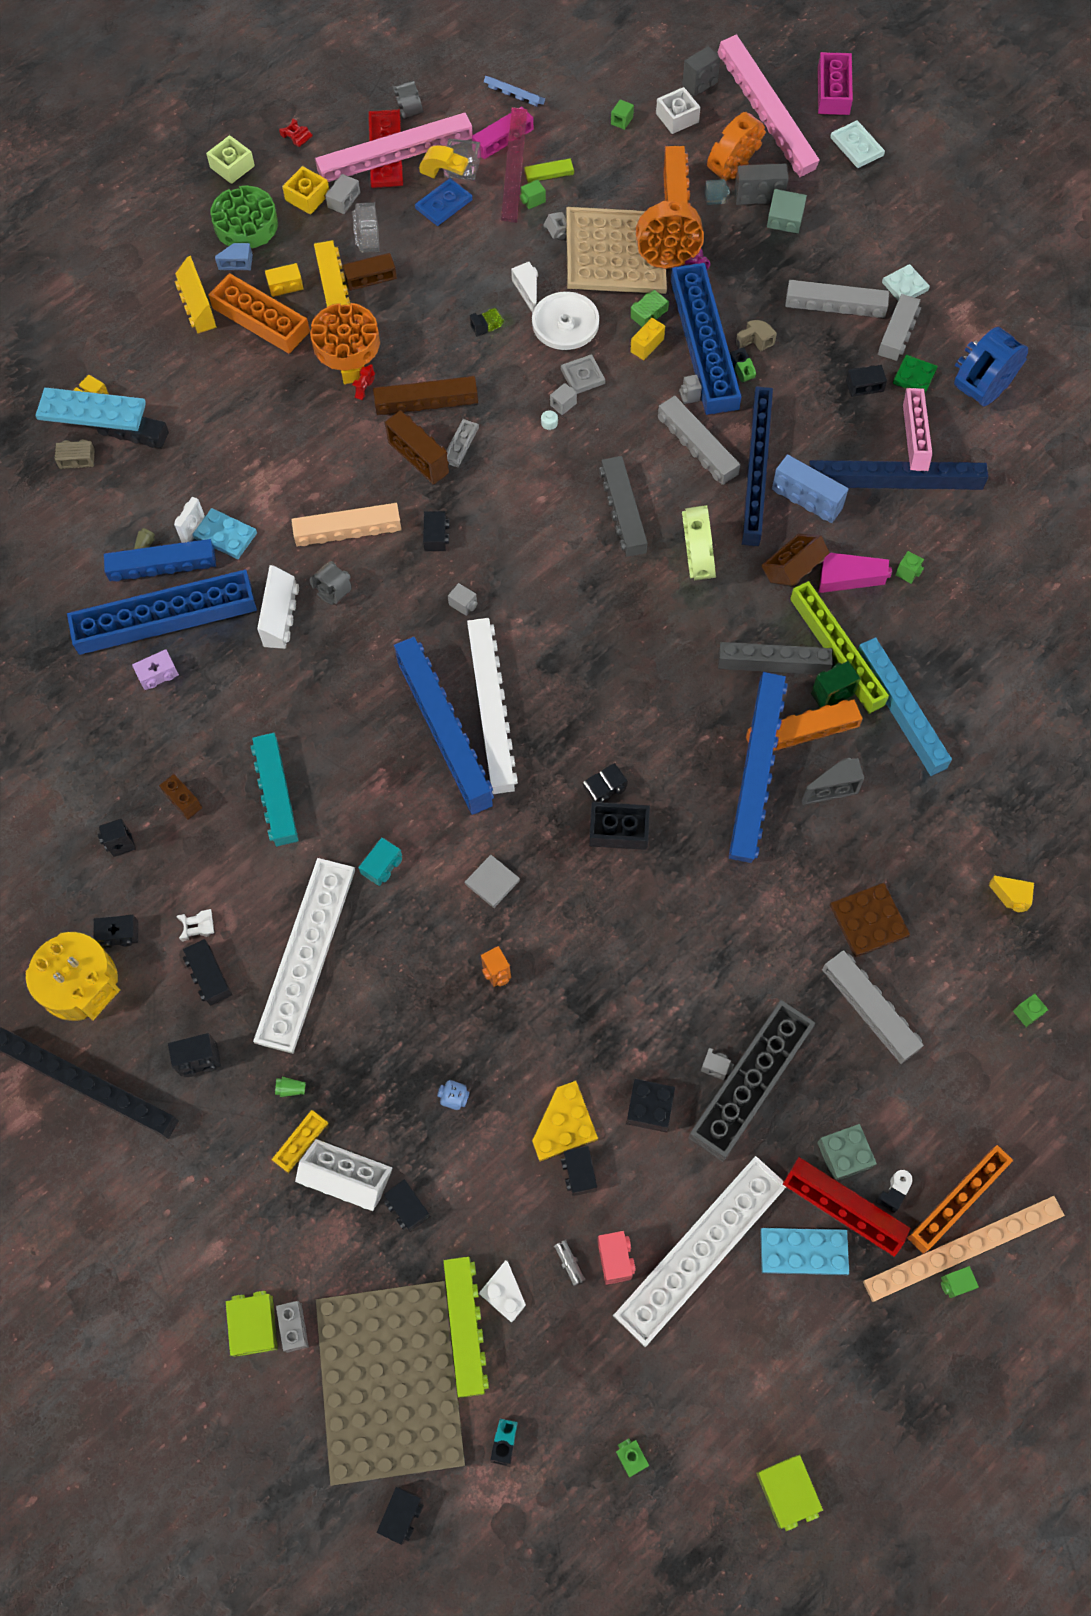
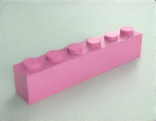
M906 388L903 409L910 470L928 471L932 457V447L924 389Z

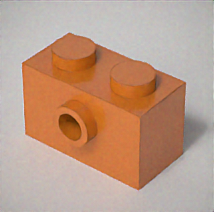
M497 946L482 954V972L487 980L490 979L493 987L497 985L503 986L508 983L511 978L510 965L500 947Z

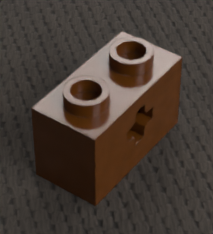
M175 774L159 785L163 794L187 820L202 809L198 799Z

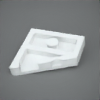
M505 1260L479 1294L512 1323L526 1304L509 1263Z

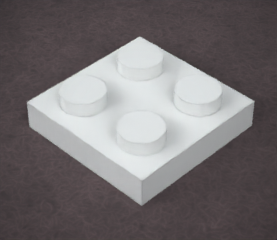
M194 497L185 504L183 512L175 520L174 525L182 543L192 542V534L205 518L199 500Z

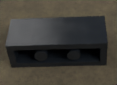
M205 939L183 949L186 955L183 957L187 968L190 966L193 973L190 975L194 984H199L201 988L198 993L203 1002L207 1001L211 1006L232 996L214 954Z

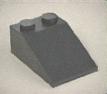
M845 758L809 784L804 793L802 805L858 794L864 781L859 759Z

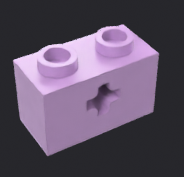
M166 649L132 664L144 690L152 689L158 684L170 681L179 675Z

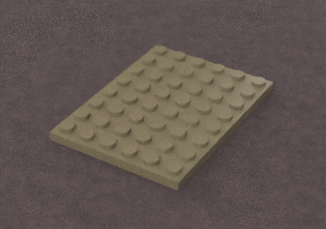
M445 1281L316 1299L330 1486L465 1466Z

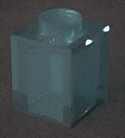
M725 179L706 181V204L726 203V198L729 196V186H726Z

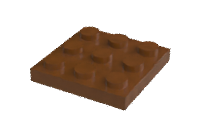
M885 883L830 903V907L855 958L910 936Z

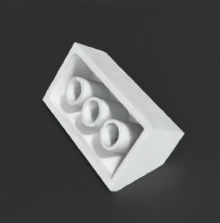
M272 565L269 567L257 630L264 647L285 649L286 643L290 641L289 627L293 625L292 611L296 609L295 595L299 593V584H296L294 576Z
M315 1139L299 1161L295 1182L373 1211L381 1199L392 1167Z

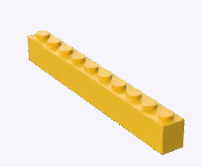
M333 240L315 243L314 248L327 307L338 303L350 305L349 297L346 298L345 296L348 295L347 286L342 283L345 282L344 272H340L342 270L341 259L337 260V257H340L338 247H334ZM361 368L341 370L343 383L348 384L358 380Z

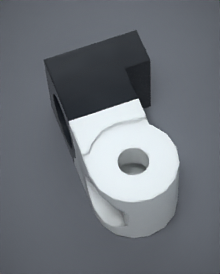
M899 1170L891 1177V1186L888 1192L882 1191L876 1200L878 1204L894 1213L900 1208L912 1184V1176L905 1170Z

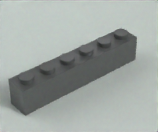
M623 457L602 459L599 474L601 478H604L603 488L609 495L607 496V502L609 507L612 506L611 516L612 520L616 521L617 524L615 529L617 536L621 538L619 541L621 551L625 552L626 557L647 553L648 543Z
M720 642L718 653V669L818 675L822 671L827 672L831 670L832 648Z

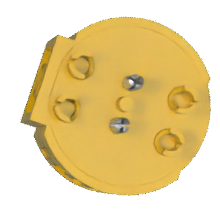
M78 932L60 933L57 937L45 942L35 952L30 961L29 968L26 970V983L30 994L52 1015L63 1020L78 1021L84 1020L88 1016L94 1021L120 991L116 985L118 974L112 958L96 940Z

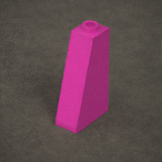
M830 553L821 562L819 592L824 593L885 585L887 578L891 577L892 567H889L888 559Z

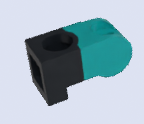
M500 1418L495 1434L490 1459L491 1463L511 1467L517 1422Z

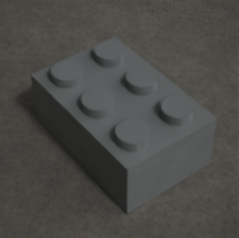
M787 165L738 166L735 183L736 205L772 203L774 189L783 191L787 189Z

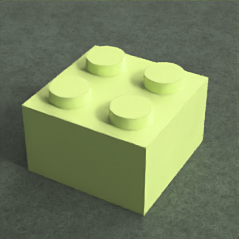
M230 135L206 153L210 168L231 184L255 166L252 152Z

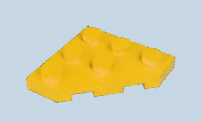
M577 1081L556 1088L532 1140L539 1162L562 1154L566 1150L575 1149L598 1140Z

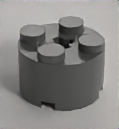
M414 80L393 87L399 109H402L400 111L403 120L424 112Z
M332 561L326 563L310 578L312 588L316 587L319 591L317 595L331 605L333 603L337 604L352 589L349 573L339 569Z

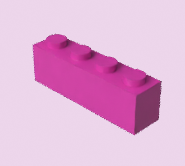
M521 106L473 135V149L483 159L488 158L534 130L533 116Z

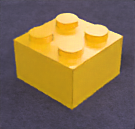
M302 166L282 188L285 201L311 215L326 199L325 196L329 190L327 179Z

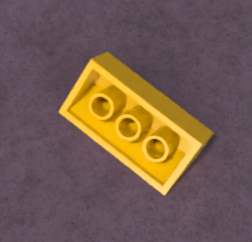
M188 256L175 273L177 277L175 284L177 290L182 291V293H179L182 303L186 302L187 304L184 305L187 315H191L189 318L191 327H195L197 333H201L217 327L192 258Z

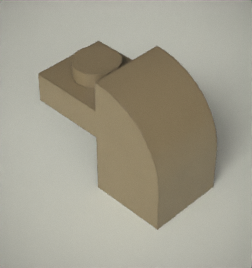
M752 320L747 322L746 330H742L737 334L736 346L740 349L754 343L760 351H763L775 344L777 333L768 323Z

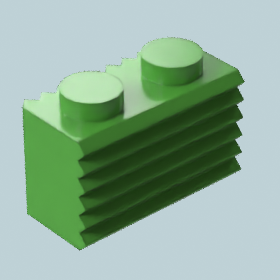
M653 290L651 293L645 294L641 301L635 302L632 305L631 319L643 327L651 318L656 320L667 312L669 301L656 290Z

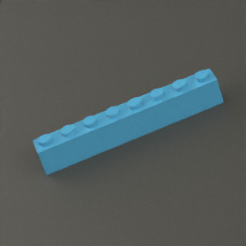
M877 638L860 644L858 648L859 654L889 695L886 705L930 776L947 769L952 758Z

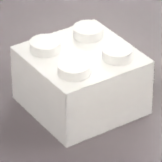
M683 87L657 98L656 114L673 134L699 123L700 106Z

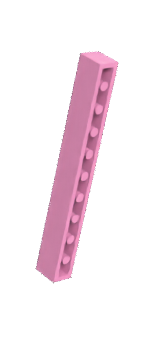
M737 34L721 41L718 49L719 58L726 64L727 70L731 72L735 82L739 84L743 94L751 102L752 108L756 110L760 120L764 122L768 132L776 140L777 146L781 148L785 158L791 163L793 170L797 172L799 177L816 170L820 161Z
M466 113L455 115L315 158L317 170L320 176L331 182L337 180L341 174L350 176L426 153L432 146H449L472 139V125Z

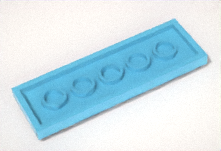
M44 387L35 416L37 420L138 431L146 401L143 398Z

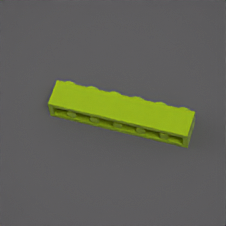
M470 1257L444 1260L458 1398L485 1395V1389H489L488 1376L483 1375L482 1366H486L485 1352L480 1350V1343H483L484 1339L483 1331L478 1329L477 1320H481L480 1306L476 1307L475 1298L479 1297L478 1286L473 1284L472 1278L473 1275H476L475 1262H471Z

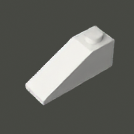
M526 262L511 269L512 281L533 313L537 305L538 272L535 267H532L530 262Z

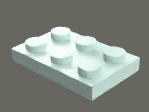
M858 120L831 133L830 138L857 168L884 156L885 150Z

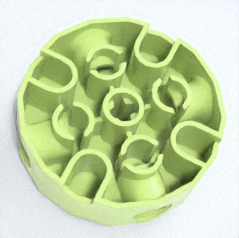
M707 505L685 508L686 511H682L690 579L694 578L695 581L716 578Z

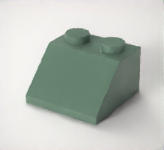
M774 189L767 228L799 234L807 195Z

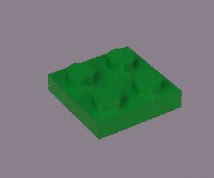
M906 355L894 378L893 384L905 389H924L926 394L938 366Z

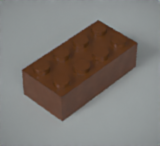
M400 410L385 421L388 443L433 485L449 473L447 450L443 446H439L431 435L428 436L420 425H416L408 414L405 415Z

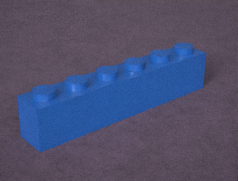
M211 539L104 554V570L109 581L137 579L145 576L173 574L180 571L216 567L215 548Z

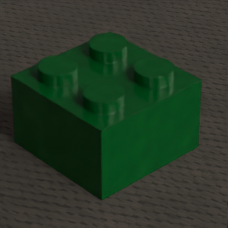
M849 661L843 664L838 663L827 672L822 671L816 676L811 695L820 708L825 705H836L855 695L861 678Z

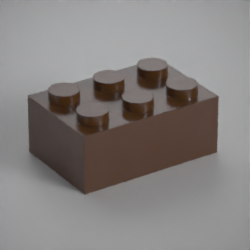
M798 533L761 566L770 583L793 586L804 575L810 573L813 567L823 562L830 552L821 535Z

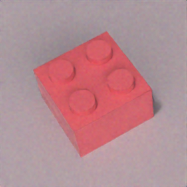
M624 1231L599 1235L597 1242L605 1284L631 1280L632 1274H635L636 1270L634 1259H629L628 1255L631 1249L629 1236H625Z

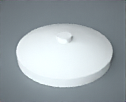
M574 292L554 293L543 298L536 305L532 315L533 331L537 338L549 347L560 350L576 349L590 342L596 335L599 328V313L594 303L581 294Z

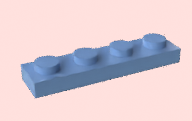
M485 76L484 82L489 84L488 87L497 90V88H500L502 93L507 95L513 93L516 95L515 98L524 101V98L528 99L529 104L538 106V104L544 105L545 98Z

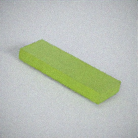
M570 158L524 167L527 182L530 183L537 179L541 181L573 175L574 168Z

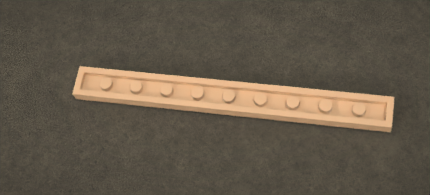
M1052 1196L863 1281L872 1302L877 1301L1065 1215L1055 1196Z

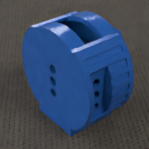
M1000 327L990 330L979 342L971 341L967 345L969 348H965L969 355L960 357L958 359L959 363L955 364L960 369L954 381L955 387L978 401L983 407L992 403L1004 389L1008 388L1027 360L1028 347L1016 341L1012 335Z

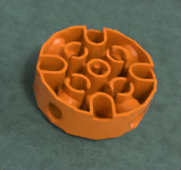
M743 112L735 117L723 130L724 136L720 142H715L712 147L707 167L723 181L735 179L737 167L748 165V161L754 152L761 147V139L766 133L763 123L747 112Z
M662 201L650 207L640 216L636 225L638 252L650 265L664 269L679 267L685 264L684 261L691 257L694 258L704 243L702 222L696 209L683 201Z
M332 304L321 310L311 324L310 335L314 353L321 363L331 369L344 371L359 369L369 363L378 352L380 338L376 318L370 310L359 304Z

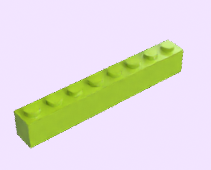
M808 581L793 588L791 602L823 648H832V661L834 664H843L849 661L861 678L855 694L867 712L870 714L884 707L889 695L811 583Z

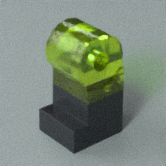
M492 308L480 315L476 313L470 314V326L476 337L493 331L504 323L501 314L496 308Z

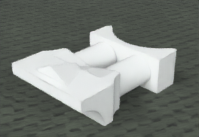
M211 909L201 911L196 914L197 916L187 918L185 914L177 916L184 925L183 933L179 937L182 942L188 941L189 936L200 934L201 936L209 937L210 934L214 933ZM198 924V927L188 929V925Z

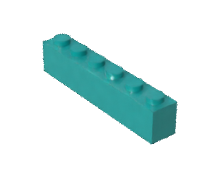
M275 733L253 737L254 745L250 746L252 755L256 756L257 759L254 762L256 773L260 774V778L257 779L260 790L263 789L264 795H261L263 807L266 806L267 808L264 816L266 823H270L271 829L268 830L269 839L274 841L276 847L298 842Z

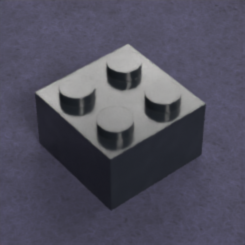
M209 1033L168 1043L172 1068L180 1076L192 1077L197 1072H212L216 1070V1067L221 1066L217 1042Z
M634 1079L626 1124L667 1133L675 1087Z

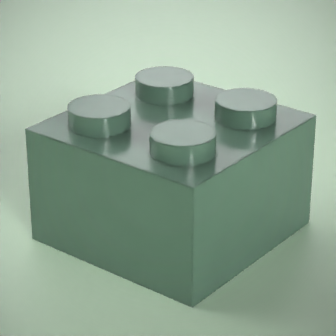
M860 1124L824 1136L817 1142L830 1175L836 1181L872 1169L877 1164Z

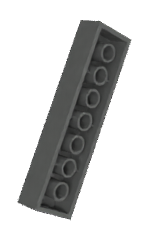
M780 1000L691 1131L689 1139L724 1162L813 1029L815 1022Z

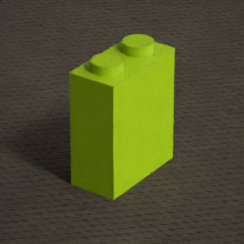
M259 1291L253 1293V1297L245 1298V1295L232 1296V1300L226 1301L230 1356L239 1357L278 1350L272 1295L266 1294V1291Z
M800 1455L791 1457L756 1473L778 1528H785L786 1531L798 1527V1521L806 1519L807 1522L819 1517L818 1512L823 1511Z

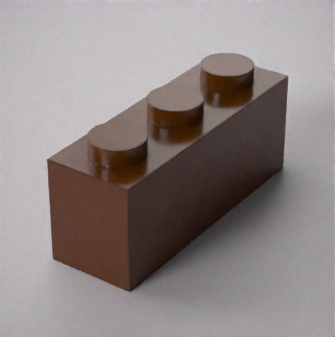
M390 253L343 264L344 276L349 291L397 279L395 265Z

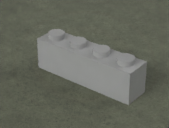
M901 294L881 342L878 355L896 361L899 355H903L906 348L904 343L908 342L911 336L909 330L914 329L916 323L914 318L918 317L921 311V307H919L920 299Z

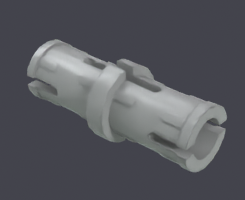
M561 1241V1245L560 1243L556 1244L554 1248L563 1262L561 1265L563 1269L566 1268L573 1286L586 1280L577 1264L578 1259L573 1256L567 1241Z

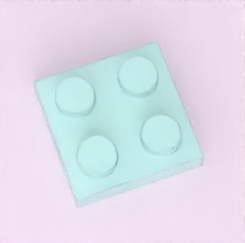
M910 264L884 277L882 283L898 301L901 294L915 298L927 292L930 287Z

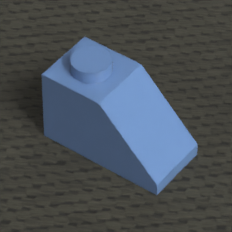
M233 243L217 254L215 260L218 270H251L253 254L250 243Z

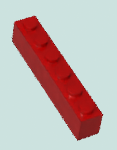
M798 1157L782 1184L894 1257L905 1243L911 1229L800 1157Z

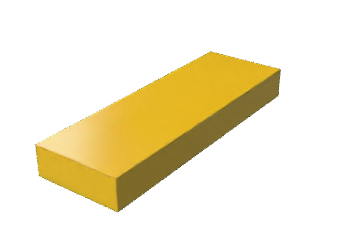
M311 1110L271 1160L289 1173L328 1125V1122Z

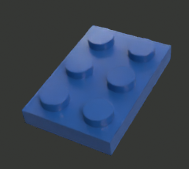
M449 178L415 204V209L436 226H439L472 201V195Z

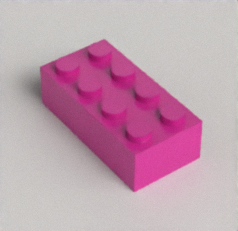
M820 52L818 63V114L850 115L853 101L852 53Z

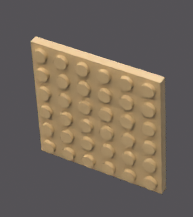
M567 207V289L651 293V291L656 290L658 293L666 294V269L650 265L638 252L636 225L640 216L646 211Z

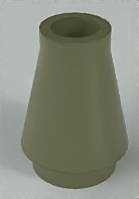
M142 528L141 531H138L134 549L148 548L155 540V534Z

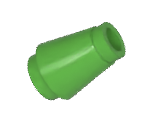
M283 1076L276 1079L275 1095H280V1097L304 1095L305 1082Z

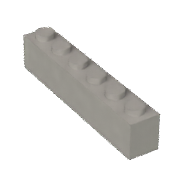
M789 280L785 307L885 318L888 308L889 291Z
M676 396L659 405V420L666 424L669 431L679 438L681 444L690 450L692 456L696 457L705 469H708L716 481L724 485L739 475L740 464Z
M843 950L824 965L823 972L900 1064H903L924 1046L920 1036L910 1030L907 1021L902 1016L899 1017L895 1012L893 1004L883 998L881 990L876 985H872L868 980L869 977L866 972L856 966L855 960L850 954H846Z

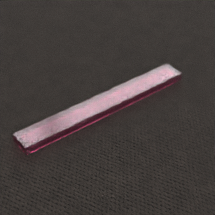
M513 107L511 109L501 221L517 223L527 109Z

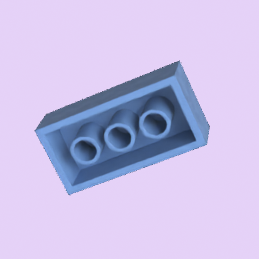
M788 454L776 468L772 490L777 494L783 495L790 499L791 502L797 503L807 511L813 512L820 516L821 519L833 523L843 509L849 489Z

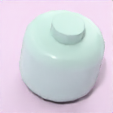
M548 410L541 415L542 427L547 430L557 427L558 416L554 411Z

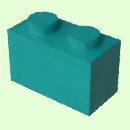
M381 838L358 867L361 875L378 886L382 882L385 883L389 879L392 869L398 867L402 861L401 849Z

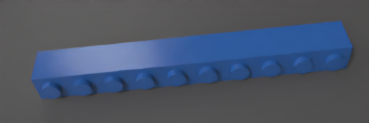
M763 672L760 677L728 859L752 863L754 858H758L759 847H757V841L761 839L763 828H760V823L764 821L766 814L763 806L764 803H767L769 792L766 789L767 784L770 785L772 773H769L770 766H773L775 761V755L772 754L773 748H776L778 744L776 730H779L781 726L779 713L783 712L785 701H782V696L787 691L788 683H785L786 676Z

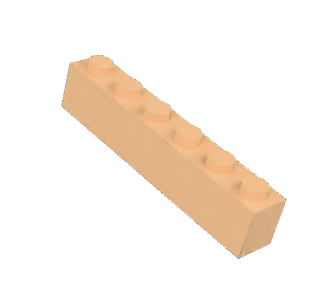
M397 503L292 519L296 546H307L315 543L322 544L328 541H341L348 538H360L362 536L378 535L387 532L394 533L401 530Z

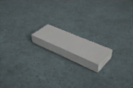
M465 419L461 421L447 448L449 465L459 467L479 429V424Z

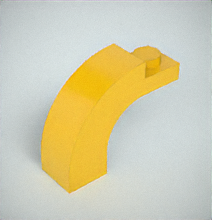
M437 145L427 150L419 169L421 174L431 178H435L440 168L462 176L469 160L454 153L453 148Z

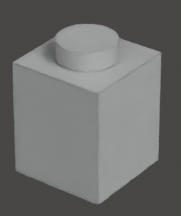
M565 383L550 394V406L561 415L577 404L575 389Z
M459 583L448 595L449 605L466 616L477 606L476 593Z

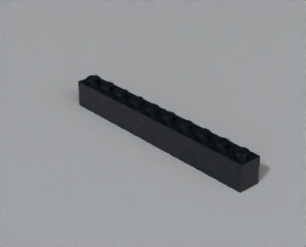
M0 1027V1053L167 1139L171 1136L179 1122L173 1115Z

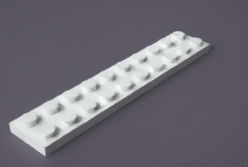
M317 858L253 1041L255 1044L294 1053L355 873V867Z
M755 1156L618 1309L613 1317L646 1347L786 1188L782 1185L784 1181Z

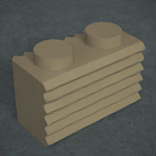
M82 439L78 442L65 440L61 443H56L55 461L60 469L94 466L95 448L91 441Z

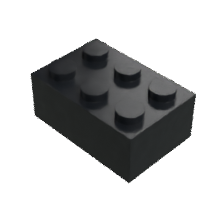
M592 802L589 846L647 850L650 805Z

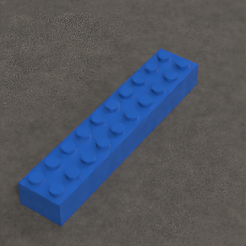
M705 263L673 267L671 284L694 372L698 376L702 388L701 399L705 414L739 410L741 394Z
M242 570L67 613L72 644L77 653L81 655L257 611L247 570Z
M415 637L395 644L394 649L397 663L471 815L492 807V799H494L492 785L489 780L486 781L484 777L485 771L481 764L478 765L476 761L477 755L474 749H470V742L466 733H462L460 720L458 717H454L452 704L450 702L447 703L446 692L443 687L439 686L438 676L436 672H432L431 662L428 657L424 656V648L421 642L417 643Z

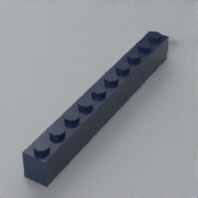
M755 388L741 545H760L773 388Z
M810 460L808 465L847 488L983 490L988 479L987 463L930 462L928 471L910 470V462Z

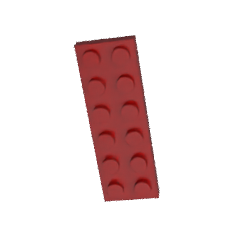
M400 109L369 111V141L401 132ZM402 160L370 169L371 188L403 186Z

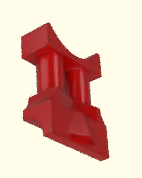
M292 119L288 127L279 129L280 135L283 138L290 137L293 144L298 147L313 137L308 127L298 126L295 119Z
M372 364L362 367L359 379L354 380L352 384L356 387L355 398L364 399L365 389L375 379Z

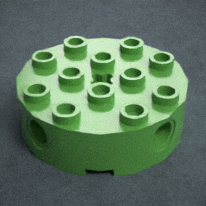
M248 185L239 186L240 189L232 191L228 189L214 200L210 209L214 231L219 240L227 246L233 243H250L251 249L268 243L275 235L278 227L276 208L270 195L258 187Z

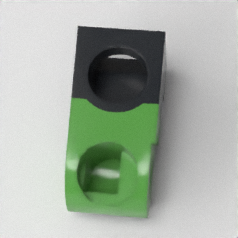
M742 347L730 352L732 365L739 380L745 382L755 378L756 371L745 348Z

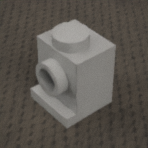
M563 212L549 214L543 226L548 229L553 239H565L566 218Z
M697 375L684 377L683 385L679 389L683 404L700 401L702 388Z
M709 1048L701 1072L724 1080L726 1074H731L734 1064L730 1063L731 1060L727 1059L726 1055L721 1053L713 1054V1049Z

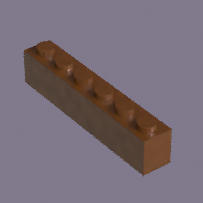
M475 376L373 388L377 415L397 413L400 410L404 413L478 403Z

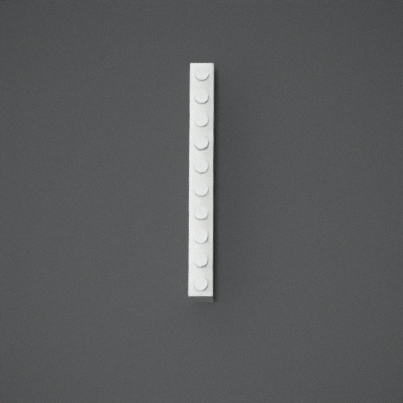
M489 618L468 620L490 783L493 788L492 793L515 791L514 784H518L516 773H512V767H515L514 755L510 756L509 750H512L511 739H507V733H510L509 722L504 720V717L507 716L506 705L502 706V700H505L504 689L499 687V684L502 683L501 672L497 673V667H500L499 657H495L494 651H497L496 640L492 641V635H495L494 624L490 625Z

